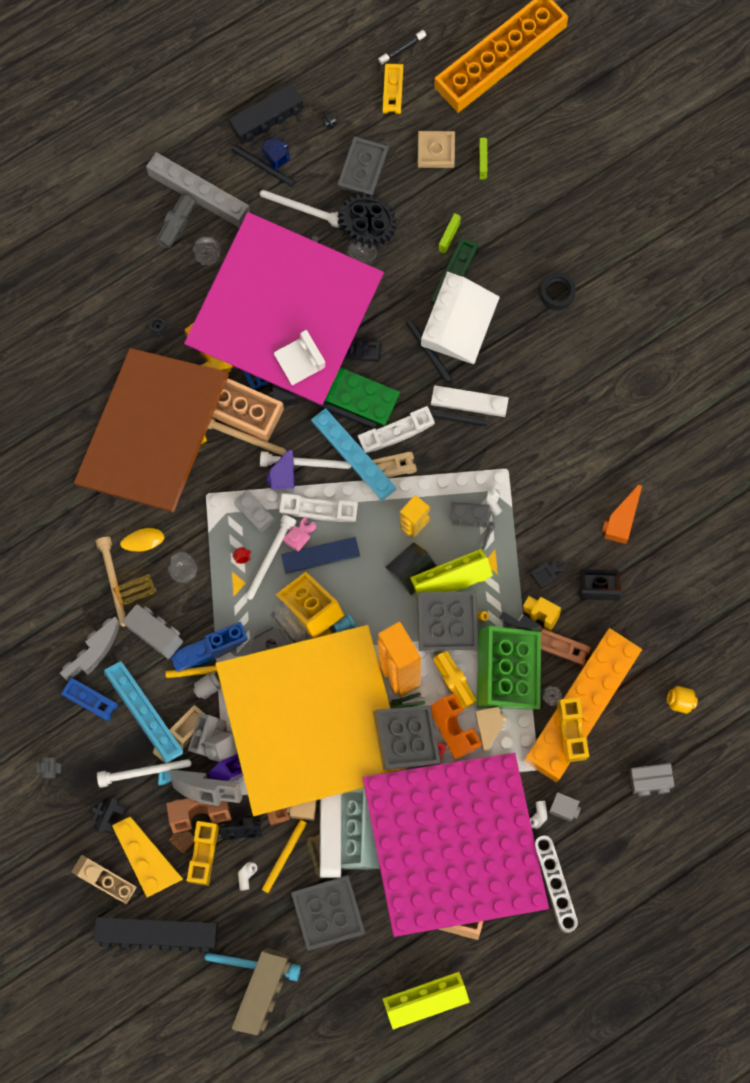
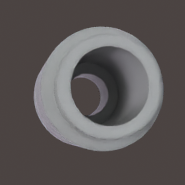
M216 672L208 673L194 683L195 688L193 690L196 696L207 699L221 689L219 675Z

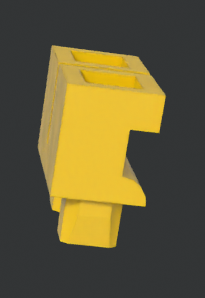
M528 596L523 605V612L530 615L531 620L534 622L538 619L544 622V629L552 631L560 617L561 607L542 597L536 600Z

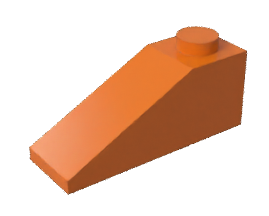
M638 485L610 515L609 521L604 522L602 532H605V539L627 544L642 488L641 485Z

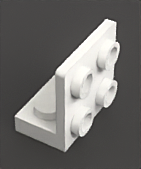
M307 330L300 333V339L274 352V356L291 385L325 368V361Z

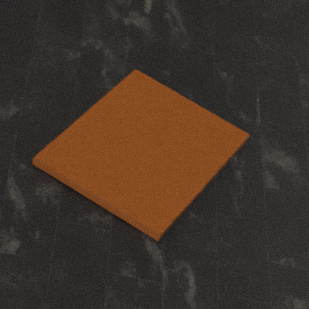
M130 348L74 484L174 513L229 374L225 371Z

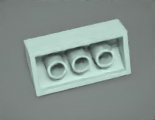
M364 788L341 794V869H380Z

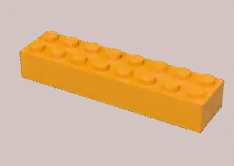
M553 0L531 1L436 76L434 88L459 113L565 29L568 21L567 14Z
M399 621L378 633L379 640L377 641V646L379 648L380 671L385 678L389 677V686L394 695L398 693L401 698L421 686V656Z
M610 628L604 634L563 698L580 697L584 737L588 736L642 651L640 647ZM558 707L523 760L555 782L560 780L570 762L566 763Z

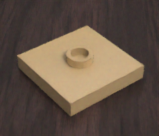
M418 131V167L454 168L455 131Z

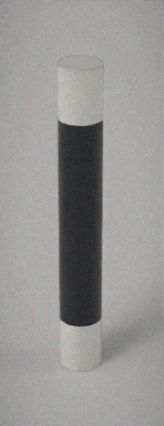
M421 30L378 58L379 62L384 64L426 37V33L424 30Z

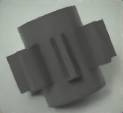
M42 758V762L36 764V772L41 773V778L55 779L56 773H61V764L56 763L57 758Z

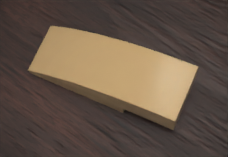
M195 705L169 730L182 750L192 739L199 713L205 714ZM154 747L153 754H155L161 761L165 763L161 755Z

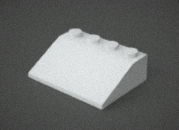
M447 272L421 338V346L474 364L497 306L499 296L464 277Z

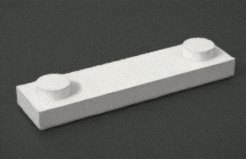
M434 385L431 405L505 417L508 397Z

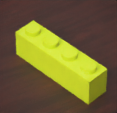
M479 549L412 576L410 579L418 598V592H453L466 589L472 584L487 580L493 574L487 556L482 549Z
M457 972L383 998V1002L392 1029H396L469 1003V999L461 975Z

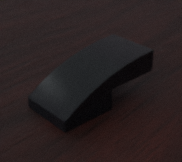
M353 339L345 359L380 362L382 344L381 342H362L360 339Z
M505 612L499 617L503 623L519 630L542 632L543 630L539 624L525 615L522 616L520 621Z

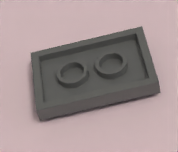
M354 137L337 185L338 188L361 195L366 194L368 197L374 195L389 146Z

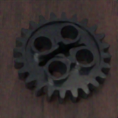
M356 194L355 199L350 196L349 201L345 200L344 204L341 205L337 215V223L340 224L339 230H344L343 236L349 235L348 241L354 239L355 245L358 242H361L362 247L368 244L369 248H371L372 244L376 247L380 243L385 245L386 241H390L391 237L394 236L397 227V218L394 217L395 212H390L391 206L386 207V201L381 203L379 202L380 197L375 200L373 195L367 198L366 194H363V197L360 198Z

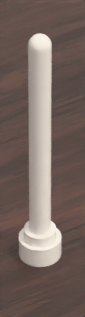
M261 190L259 193L263 198L328 220L331 226L340 227V224L337 223L339 212H332L330 214L265 190Z
M261 451L260 467H268V465L275 464L281 457L272 456L269 452ZM294 458V465L342 469H349L351 467L346 461Z
M283 514L280 520L281 528L246 594L248 600L253 599L283 541L282 539L287 531L294 528L297 522L295 519Z
M186 759L112 774L101 771L97 772V780L100 788L107 787L109 784H112V781L190 767L191 761Z

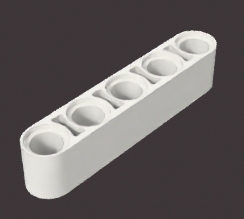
M341 794L320 799V878L341 877Z
M540 836L535 841L540 869L558 926L563 932L570 933L577 927V917L553 842L548 836ZM544 840L548 842V850L543 851L539 849V841ZM546 860H552L555 863L553 870L545 868L544 862ZM552 879H558L561 882L560 889H553L550 882ZM557 899H565L567 907L560 909L556 904ZM564 918L572 919V928L567 929L563 926Z

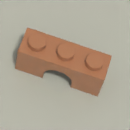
M189 798L166 803L169 823L173 833L193 829L192 819L200 813L208 814L213 824L231 820L229 804L226 801H221L219 806L200 803Z

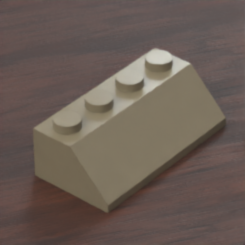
M268 947L261 952L232 1026L233 1030L258 1035L261 1031H265L269 1021L266 1019L268 1012L272 1013L276 1001L273 1000L276 993H280L284 983L281 981L283 973L287 974L291 963L288 961L290 956Z

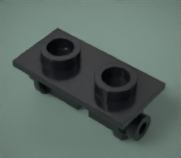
M257 817L243 818V825H239V819L221 822L222 839H253L262 836L261 819H257Z

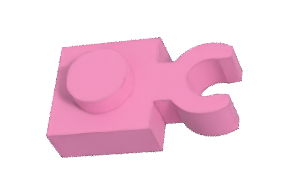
M306 517L303 518L300 522V527L294 526L282 539L283 542L299 552L310 539L308 533L316 529L315 523L312 521L310 525L306 526L309 521Z

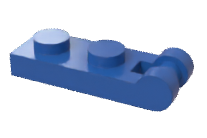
M73 678L69 680L61 694L107 722L111 718L112 711L118 707L117 703ZM102 703L107 705L104 711L99 709Z

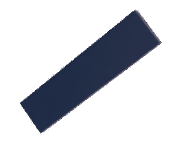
M356 537L301 549L299 552L281 554L285 574L360 557Z

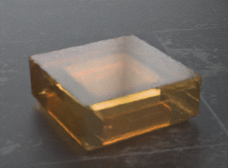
M186 830L175 833L169 841L184 854L194 843V836Z

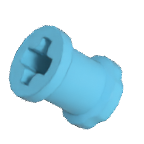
M350 613L347 614V617L333 624L336 632L356 628Z

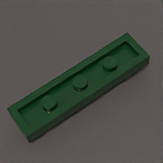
M461 237L431 299L432 304L435 305L447 272L461 277L465 276L479 244Z

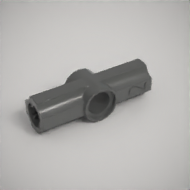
M182 194L174 209L167 213L164 226L156 238V242L160 246L170 249L179 232L182 233L188 222V216L196 204V201L191 196Z

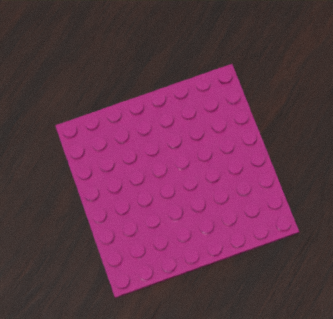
M247 212L184 344L323 405L384 272ZM307 330L325 361V368L291 385L274 356V352L300 339V333Z
M516 753L362 777L393 937L549 909Z

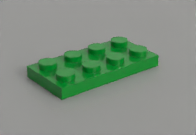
M340 367L325 402L377 422L384 427L391 416L400 392Z

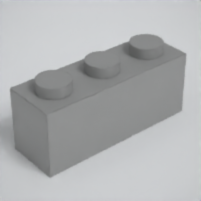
M136 604L122 621L123 624L165 658L169 659L183 643L179 637L180 633L172 626L170 629L166 627L167 623L159 616L157 618L153 617L154 613L146 606L142 608Z

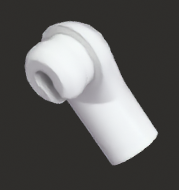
M496 486L489 489L485 500L486 505H490L494 516L502 512V509L497 504L501 490Z
M545 801L536 802L537 812L530 818L533 829L540 828L547 820Z
M253 862L246 863L238 872L240 891L249 890L248 879L257 871V865Z

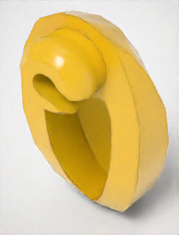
M144 528L125 537L120 545L129 551H146L161 544L164 540V534L158 529Z

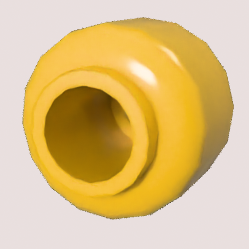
M676 686L667 695V704H669L670 709L673 711L688 714L692 709L696 708L698 703L695 692L689 688Z

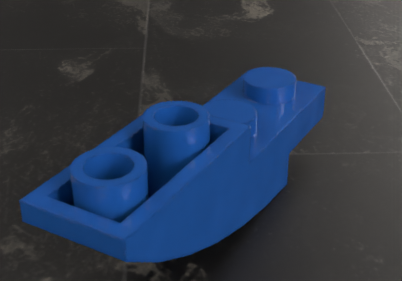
M238 622L205 636L206 639L176 650L171 659L177 673L192 666L200 667L247 641L248 638L242 623Z

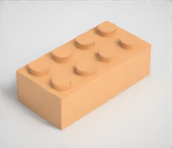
M227 379L212 417L268 442L284 407L283 403L231 379Z

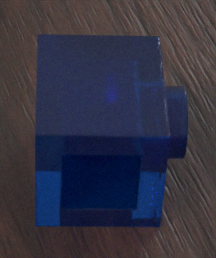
M276 136L266 140L263 146H261L262 154L276 170L290 160L286 143L283 140L280 141Z

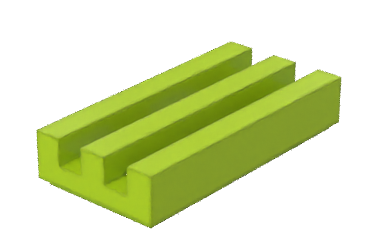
M480 138L479 144L480 179L487 178L486 138Z
M454 213L439 243V252L443 254L447 252L460 226V215Z

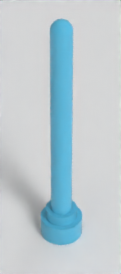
M206 953L204 956L206 961L255 969L257 961L213 953ZM290 965L288 973H283V975H286L289 980L298 981L300 965Z

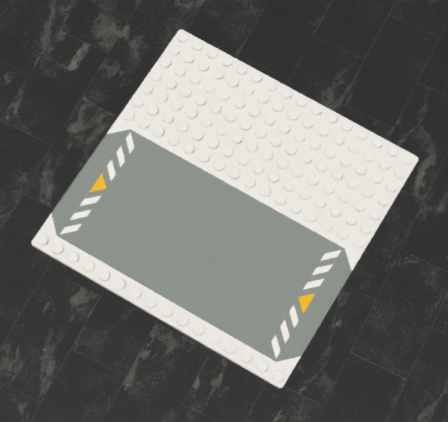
M507 469L388 478L396 486L397 490L383 501L377 497L364 481L303 485L288 489L267 488L249 490L275 520L262 533L251 524L234 504V501L246 490L207 494L206 505L214 631L216 632L241 622L248 638L247 641L234 650L217 658L216 663L253 654L252 641L255 634L260 629L268 626L284 630L289 636L291 644L313 639L276 596L280 590L304 572H307L338 601L344 614L341 619L347 617V614L350 613L356 628L365 625L369 626L378 663V633L399 621L401 622L421 656V686L403 697L416 693H421V696L402 702L403 704L425 701L424 705L419 706H431L442 697L453 694L447 689L442 680L443 676L433 661V658L445 651H448L457 668H460L468 682L467 685L477 700L478 650L419 651L418 598L416 593L410 595L385 567L413 542L427 551L437 566L481 549L488 529L486 527H468L467 525L465 527L463 525L456 526V524L453 526L450 521L451 502L486 505L485 500L489 489L496 486L501 490L497 504L502 509V512L497 516H494L491 512L490 522L495 524V528L491 531L484 550L493 576L483 582H477L466 589L458 591H477V611H486L489 614L487 621H477V631L487 626L516 629L499 619L503 612L518 621L523 616L509 471ZM282 493L300 495L301 498L358 502L356 522L308 519L309 523L306 526L310 525L313 521L316 529L308 533L310 539L301 549L356 537L360 557L285 574L281 554L296 550L282 541L253 599L248 600L246 598V594L281 528L280 520L283 514L280 513ZM414 495H417L430 506V512L427 514L430 516V521L414 538L412 535L407 536L402 532L400 511ZM287 515L297 521L295 526L299 528L303 518ZM245 547L246 550L251 551V559L247 563L237 564L233 559L232 555L237 548ZM334 625L330 626L331 634L337 633ZM268 642L267 649H274L277 644ZM381 673L388 701L392 702L394 699H400L398 693L394 695L389 686V677L385 678ZM221 687L218 690L220 719L226 721L225 732L233 734ZM476 702L464 709L457 718L459 727L463 731L474 728L480 739L475 713L476 711L489 708L477 707ZM500 709V712L504 711L506 723H503L501 732L489 750L483 753L481 746L469 755L455 760L433 719L437 742L447 746L440 764L516 753L519 772L536 771L535 768L523 761L536 742L533 710ZM411 767V768H407V770H408V769H414V768H421V767ZM242 776L235 782H239L242 795H248L244 776Z

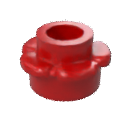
M240 547L235 550L232 557L237 564H244L251 559V551L246 550L245 547Z

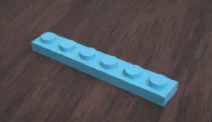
M326 408L311 419L314 426L381 501L397 490L396 486Z
M122 661L105 669L104 674L165 763L182 755V748Z

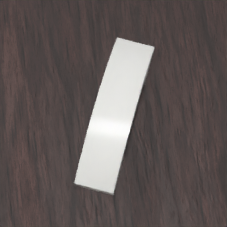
M428 406L410 413V416L377 430L374 428L358 435L364 452L369 453L408 439L431 427L435 422Z
M282 493L280 513L313 520L356 522L358 502L301 498L300 495Z

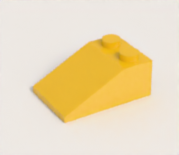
M304 572L276 594L277 598L312 638L319 636L344 616L338 601L307 572Z

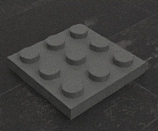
M477 591L418 592L419 651L478 650Z
M430 705L380 709L373 712L383 770L432 766L441 763Z
M349 875L291 892L307 951L366 934Z

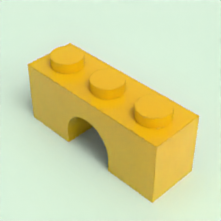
M414 495L400 511L402 532L407 536L412 535L414 538L430 521V516L427 515L430 512V506L417 495Z
M580 697L562 699L557 703L566 763L587 760L589 758L587 739L582 731L583 713Z
M197 821L194 836V853L189 864L187 882L209 886L219 829L217 824Z

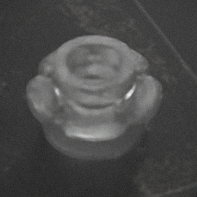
M551 686L547 687L543 694V700L548 702V705H556V703L562 700L560 689Z

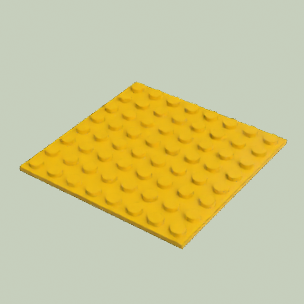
M368 625L216 663L253 817L364 788L362 779L364 776L407 770L406 768L383 770L373 712L375 710L391 708Z

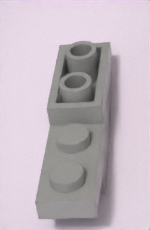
M116 617L107 619L102 624L103 627L100 630L90 633L87 637L88 640L85 641L90 648L82 650L77 655L78 658L76 660L68 662L62 667L63 671L60 674L67 682L82 670L87 675L90 674L104 659L118 633L120 623Z
M179 770L169 771L173 788L183 796L194 801L219 806L221 801L240 803L242 800L239 782L207 779L206 773Z

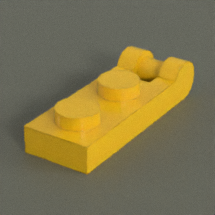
M385 64L383 113L395 112V114H401L403 64ZM389 100L396 101V104H389Z

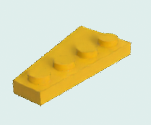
M131 816L112 825L146 897L183 880Z

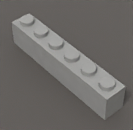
M157 152L146 166L150 177L181 195L191 196L197 204L239 228L247 212L250 213L249 205Z

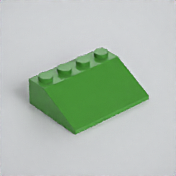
M495 626L479 629L477 707L539 710L541 632Z

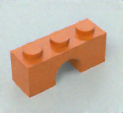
M455 693L442 697L431 705L432 717L455 760L465 757L483 746L474 728L463 731L459 727L457 718L464 709Z

